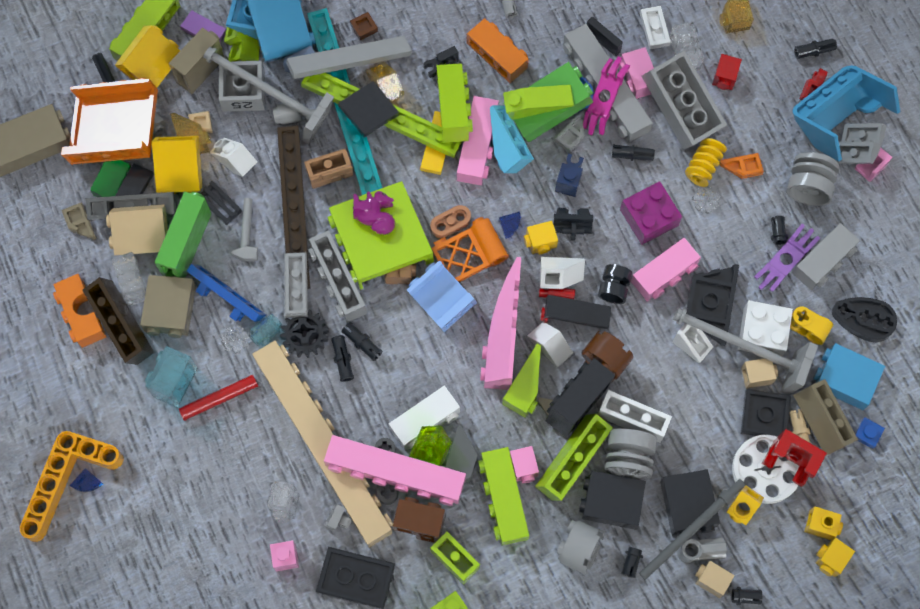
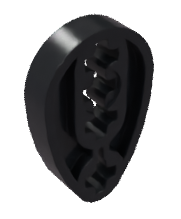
M865 297L847 298L838 301L832 308V316L844 329L868 342L877 343L886 340L897 327V315L894 309L888 303L881 300ZM845 307V311L848 313L841 315V311L838 309ZM863 313L868 318L866 322H863L862 317H860ZM876 316L877 321L881 323L873 325V321L870 319ZM884 320L888 321L889 327L887 329L883 328L884 324L882 322Z

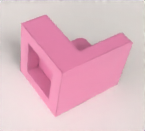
M880 148L873 164H857L855 170L871 182L888 165L893 157Z

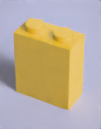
M144 26L116 62L115 66L131 80H138L140 78L150 79L158 88L170 72L169 63L180 52L179 46L174 41L168 40L163 36V31L157 26Z
M199 136L155 137L152 140L156 193L174 192L176 194V192L185 191L192 193L200 191L203 184Z

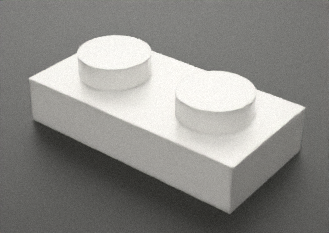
M661 6L641 9L640 17L649 50L670 46L671 41Z

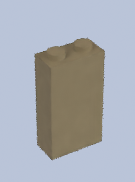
M50 104L0 124V177L56 155L62 151V147H69L71 134L67 127L63 128L62 122L65 120L60 109L56 111L54 106Z

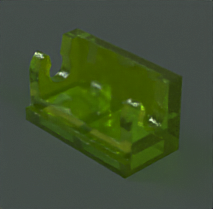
M422 426L409 457L442 466L452 441L442 426Z

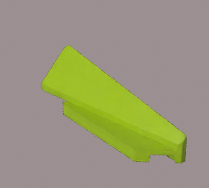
M227 27L224 43L232 45L228 60L230 62L259 61V41Z

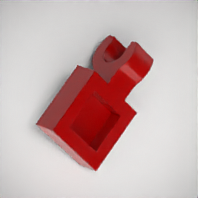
M821 68L818 72L815 71L812 79L806 81L799 99L803 100L821 86L828 72Z

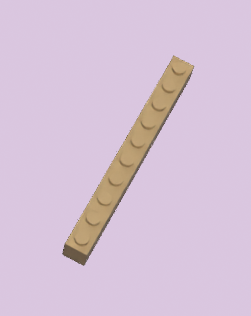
M275 340L254 352L252 355L367 546L370 548L393 534L390 528L393 526V523L387 513L382 515L379 507L382 505L375 494L371 496L367 488L370 485L364 477L363 480L351 477L350 473L345 471L335 473L328 470V466H325L324 459L333 435L332 431L335 429L328 418L324 420L320 414L323 412V409L317 399L312 401L309 396L312 391L306 381L301 383L298 375L301 373L295 363L290 365L287 360L289 354L284 345L279 346Z

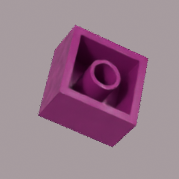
M660 181L622 200L620 207L621 213L641 245L678 227L682 219V215Z

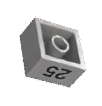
M262 61L232 62L265 82V71ZM219 65V103L222 112L265 110L264 91Z

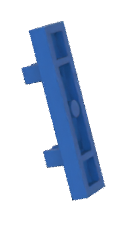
M191 264L187 269L188 273L200 281L196 289L198 294L207 296L213 290L234 306L229 316L234 321L240 322L245 315L254 322H262L267 314L201 265Z

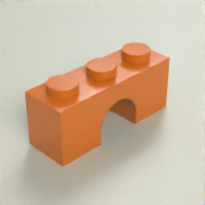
M75 274L54 283L56 292H53L57 304H62L64 311H61L64 322L66 324L69 323L72 330L68 332L73 343L77 342L83 348L106 338L107 336L95 312L87 315L78 314L80 305L88 301L83 292L86 286L80 275Z

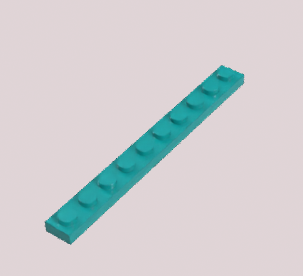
M327 8L307 13L318 52L338 49V42ZM346 69L327 72V74L350 84ZM334 102L361 194L365 195L368 191L373 192L381 189V181L367 136L364 138L340 109L339 104Z

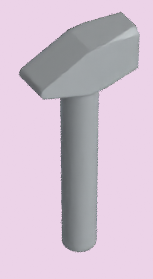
M244 198L241 246L231 251L233 257L247 262L258 260V247L249 246L252 214L251 198Z

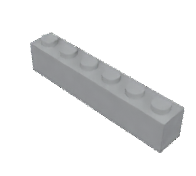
M584 24L565 34L563 49L567 55L572 57L574 66L578 67L595 92L601 78V71L609 57L587 24ZM623 79V83L619 87L610 110L609 119L616 123L620 136L625 138L628 143H631L649 133L653 122ZM603 90L599 95L602 102L608 101L610 99V92Z

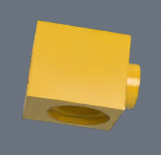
M746 485L737 494L727 513L730 514L729 516L733 521L747 525L762 504L764 497ZM746 503L750 510H742L738 504Z

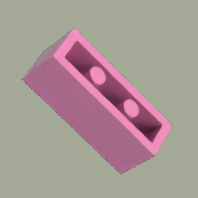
M683 238L633 274L631 283L646 301H649L651 298L657 299L665 292L664 289L669 285L673 287L682 280L681 276L685 273H688V275L693 273L699 267L698 263L701 257L688 241Z

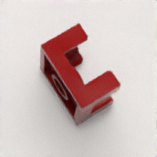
M785 429L773 441L761 464L771 469L778 457L787 458L799 465L792 481L802 487L809 477H815L827 452Z

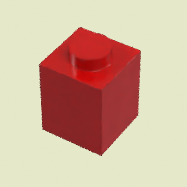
M721 54L712 85L722 90H733L742 59Z

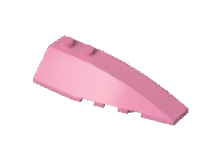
M521 257L516 258L505 279L492 316L488 346H483L482 359H486V368L481 367L480 381H485L484 388L509 390L512 385Z

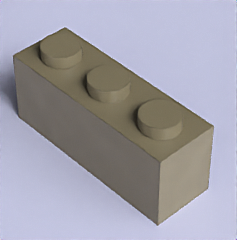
M825 379L793 395L822 450L827 452L826 456L858 440Z

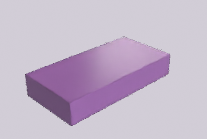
M192 10L180 25L181 30L192 36H195L202 27L208 32L213 31L220 38L219 42H221L226 34L225 28Z

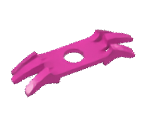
M618 56L614 63L613 59L609 58L601 71V78L593 96V103L590 104L589 109L585 112L583 121L584 129H587L589 125L588 134L591 136L599 118V134L604 135L606 122L610 117V110L619 87L623 83L624 76L630 68V65L625 64L616 78L622 57ZM603 90L610 92V99L606 102H602L599 98Z

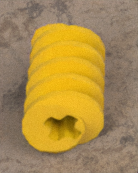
M703 139L693 155V160L690 161L689 167L685 170L686 177L700 187H707L709 184L706 180L712 179L711 174L715 173V167L719 166V160L723 158L722 153L727 151V147L715 139Z

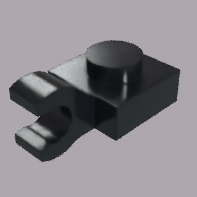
M453 46L436 54V58L425 61L423 63L424 69L428 67L433 68L432 71L428 72L429 78L437 75V65L456 64L459 62V52Z

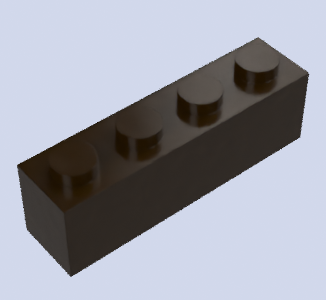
M99 277L83 289L85 296L124 363L138 365L155 353L112 280Z

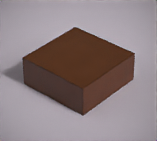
M369 12L350 20V25L359 40L378 32V27Z

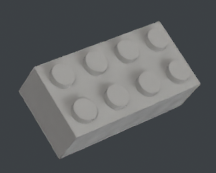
M685 50L642 75L644 82L683 150L697 144L727 125Z

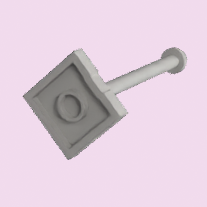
M209 47L206 50L203 58L208 63L214 61L307 117L306 120L308 122L304 127L301 141L308 145L310 144L329 114L334 96L326 92L316 110H310L217 54L218 49Z
M678 308L673 317L676 324L680 325L684 322L787 368V374L780 392L790 395L804 386L818 345L809 342L795 351L792 360H789L686 314L687 309Z

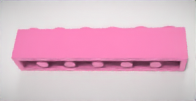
M335 435L331 437L324 459L325 466H328V470L341 473V471L350 473L351 477L363 480L366 477L372 479V483L376 485H393L397 491L408 493V490L417 492L418 497L424 499L434 497L440 499V503L452 506L453 503H459L466 480V473Z

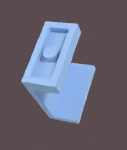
M439 260L437 263L430 264L422 277L412 280L407 291L445 332L477 302Z

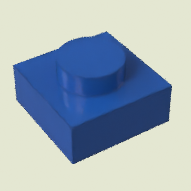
M864 417L855 432L857 441L874 449L885 428Z

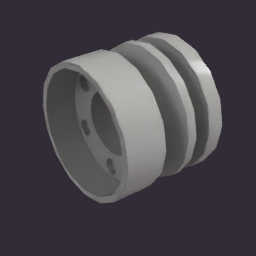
M806 152L796 155L793 162L794 166L791 170L792 175L789 178L786 190L787 195L791 199L806 205L825 206L832 201L835 189L834 183L837 180V174L840 169L839 163L833 158L820 153Z
M633 429L611 430L608 447L616 452L606 454V459L610 462L605 463L604 470L610 474L628 478H651L653 470L650 467L654 466V461L646 456L656 453L657 437L653 434Z

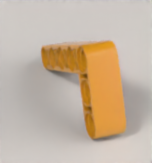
M70 431L61 432L55 440L20 524L22 536L32 542L41 541L45 537L77 459L115 470L123 464L124 458L122 453L113 445ZM73 439L72 446L64 448L65 442ZM89 446L95 447L92 454L85 455V451ZM110 453H116V457L112 462L106 461ZM64 460V466L56 470L57 462ZM55 481V488L52 491H47V485ZM46 503L45 511L38 513L39 505ZM37 525L36 533L29 535L30 527Z

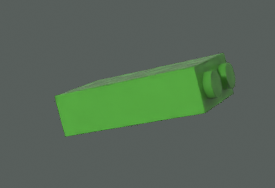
M569 61L529 86L571 85L574 106L515 119L517 127L528 143L593 103L590 97L593 94L587 83L582 84L580 78L583 77L577 66L572 68Z
M185 191L155 260V264L162 276L185 278L188 273L187 269L192 263L211 217V211L206 199L200 193H188Z

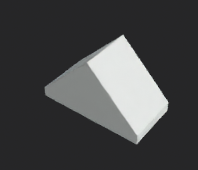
M542 322L527 335V338L535 346L537 343L541 345V352L556 368L573 355V351L561 332L545 322Z
M686 323L677 332L673 340L676 346L698 363L713 348V345L702 330Z

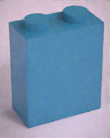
M836 343L831 349L826 348L821 359L825 362L822 368L818 367L813 377L816 380L815 383L825 379L835 398L864 410L871 402L885 365Z

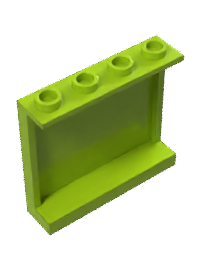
M402 181L370 192L372 197H374L377 191H381L394 199L392 202L393 207L381 209V212L389 213L395 219V228L389 234H377L376 231L371 229L372 226L364 225L358 220L353 219V199L329 207L331 216L327 217L331 229L336 228L338 234H335V239L338 246H343L345 252H342L343 259L346 265H351L352 270L349 273L354 283H358L360 290L363 289L362 283L419 261L424 260L426 265L434 263L433 252ZM367 194L359 196L360 200H366Z

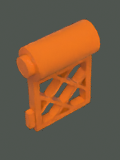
M479 217L475 219L469 229L448 240L443 237L434 242L435 246L431 248L437 260H440L449 272L452 265L463 268L461 275L455 278L458 282L490 266L499 265L509 257L489 218ZM467 236L470 237L472 243L469 250L458 247L461 239ZM446 247L453 249L450 260L441 258L438 251ZM456 251L468 254L464 264L453 261ZM471 255L480 257L483 264L477 267L468 266Z

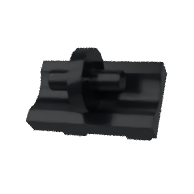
M567 208L557 209L553 220L556 233L570 234L571 241H575L576 234H592L593 215H590L588 208L578 209L577 214H569Z

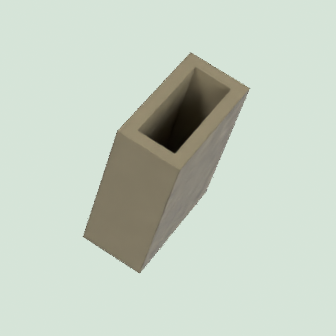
M203 27L169 63L176 83L191 94L219 66L214 61L208 63L203 58L206 50L209 47L218 49L217 54L224 57L218 35L213 31L208 32Z
M157 275L148 276L140 324L144 332L153 336L164 333L174 338H180L182 335L188 336L196 290L193 279Z

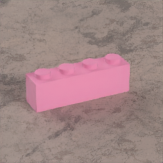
M478 96L473 97L471 116H469V119H472L473 132H469V141L463 142L457 169V181L482 186L483 178H488L490 166H486L487 159H492L494 147L490 146L493 140L490 107L498 105L499 100Z

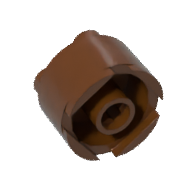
M598 331L581 352L582 357L588 364L595 358L614 373L615 377L612 382L620 377L634 359L630 350L626 352L623 349L625 345L623 342L605 331L602 334Z

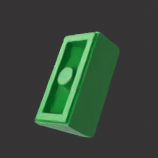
M122 160L104 162L90 189L93 196H115L131 165Z

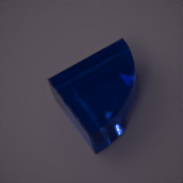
M520 211L499 217L505 239L513 236L517 231L521 220Z
M85 468L69 486L80 492H91L101 487L103 483Z

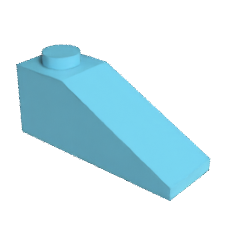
M492 105L490 107L494 156L503 173H517L534 158L514 121L506 113L505 106Z

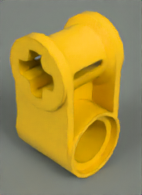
M801 306L796 308L792 313L790 329L814 344L823 345L833 327V323L829 319L809 310L807 307Z

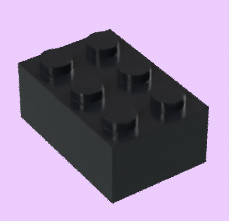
M595 358L589 364L585 362L578 370L574 379L571 378L565 385L563 392L552 400L550 407L546 411L548 416L545 421L567 438L606 392L615 374Z

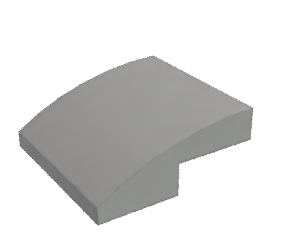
M883 123L845 124L842 141L839 142L842 160L838 163L873 164L880 151L887 126Z

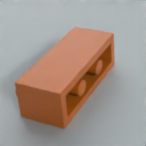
M484 18L467 33V44L510 84L528 68L529 58L526 52L522 49L519 50L508 36H504L499 32L498 27L493 22H489Z

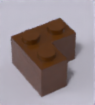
M405 497V500L399 499L392 526L393 530L416 535L418 540L436 543L441 538L445 521V509H441V505L428 502V505L419 504V500L415 498Z

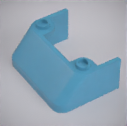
M850 65L842 68L793 108V116L814 148L840 162L842 156L838 136L831 132L834 127L857 109L864 113H872L883 106L896 114H899L901 111L896 86L857 66Z

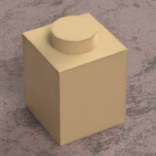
M765 358L746 361L741 367L746 389L772 385L776 377H778L776 364Z
M709 561L706 565L701 564L695 576L698 579L695 584L720 599L724 596L735 575Z

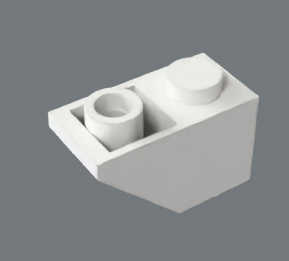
M227 138L218 140L210 151L212 156L230 171L242 177L257 163V160L242 143Z
M541 257L540 288L564 289L583 281L585 259Z

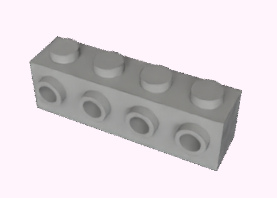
M328 230L310 238L311 248L308 249L313 261L317 260L319 263L318 273L321 279H326L329 284L326 289L330 298H335L338 303L335 308L339 317H344L348 323L366 315V306L330 231Z

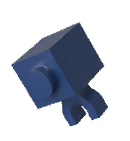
M568 154L566 164L562 163L555 192L576 197L583 168L581 166L584 158L580 157L578 163H572V154Z

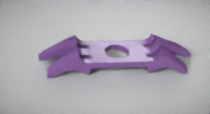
M801 224L777 254L754 276L758 280L768 270L771 271L758 287L760 290L765 288L777 276L778 279L769 289L773 292L796 264L820 240V237L816 236L805 249L803 248V245L814 232L812 228L796 242L795 239L805 227L804 224ZM782 254H789L792 257V263L784 265L780 261V256Z

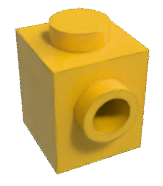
M552 221L527 227L526 235L523 236L526 248L530 247L532 254H546L550 249L557 248L558 238Z
M814 506L809 511L804 532L832 540L841 534L843 522H840L842 515Z
M835 537L828 545L823 544L816 554L819 557L816 564L820 566V571L825 575L836 577L841 574L855 551Z

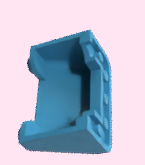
M246 0L259 46H261L264 63L288 57L309 46L313 49L312 45L316 44L313 32H308L299 0Z

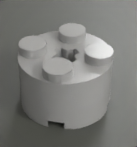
M572 520L567 530L569 534L566 542L562 541L558 548V560H560L561 564L587 575V569H591L601 547L597 543L599 539L603 540L605 532L578 520L576 522Z

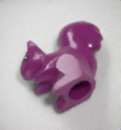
M368 191L366 200H360L357 194H353V219L358 220L364 225L372 226L371 229L376 231L377 234H389L395 228V219L389 213L381 212V209L393 207L392 202L394 199L381 191H377L374 197Z

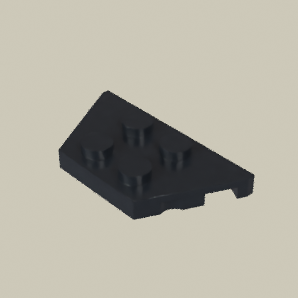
M735 264L732 267L721 270L720 268L714 269L709 273L694 274L691 279L686 314L728 332L739 265ZM704 332L721 346L726 345L727 341Z

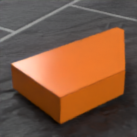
M759 153L720 160L719 164L741 179L760 176L764 173Z

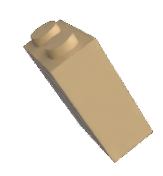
M165 205L113 208L109 215L106 216L107 227L111 228L112 234L109 237L110 249L114 250V255L159 252L168 231Z

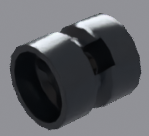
M606 265L602 276L605 282L600 284L598 297L609 303L624 304L628 294L626 287L631 283L632 271L620 265Z

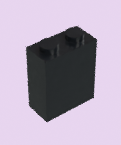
M708 469L665 476L660 481L672 535L678 534L679 536L715 502ZM718 512L699 529L701 533L715 531V527L720 524Z
M591 470L589 477L585 476L583 490H587L586 498H581L579 512L583 513L582 519L636 530L640 522L646 481Z

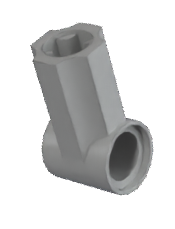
M723 538L689 539L677 550V555L684 563L725 559L727 552L726 543ZM686 546H690L694 549V557H690L686 554Z

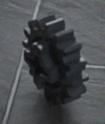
M309 310L308 317H295L291 320L285 318L287 326H281V330L285 333L280 334L281 340H285L283 345L285 348L289 347L288 351L290 354L296 351L297 357L300 358L302 353H305L306 357L309 358L310 352L318 355L317 348H325L322 342H328V336L324 334L329 333L328 327H324L326 321L325 319L320 320L319 313L313 316L312 310ZM307 321L313 322L316 325H310ZM303 331H307L305 337H302ZM293 342H299L302 346H298Z

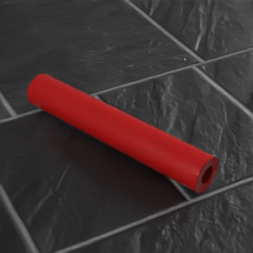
M252 374L179 408V412L185 421L258 387V384Z

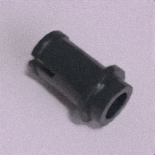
M772 217L773 235L771 240L776 245L785 244L788 239V234H786L785 217Z
M629 547L628 551H625L627 556L621 574L636 578L640 558H643V555H641L642 550Z
M741 587L732 589L731 600L737 606H740L741 603L762 604V600H759L763 599L761 589L750 590L741 589Z

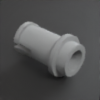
M500 0L503 4L505 18H514L518 15L514 0Z

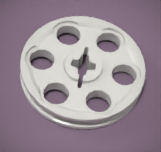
M759 435L747 440L737 450L732 463L734 481L736 482L738 479H741L744 482V479L747 477L753 478L756 481V487L753 490L764 497L763 504L781 502L788 498L798 487L794 482L789 484L783 480L784 472H791L795 476L799 465L790 460L782 461L778 457L773 466L775 469L771 470L769 475H767L766 471L760 470L765 466L761 463L767 452H759L756 444L760 441L765 442L769 450L773 441L777 438L773 435ZM740 456H749L752 461L751 465L748 467L741 465L739 461ZM771 485L777 489L778 494L776 497H769L766 494L767 486Z

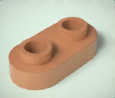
M457 205L434 217L430 224L432 234L437 238H446L467 227L471 221L470 210L466 206ZM458 216L464 217L462 221H458L456 218ZM439 226H444L445 230L440 231L437 228Z

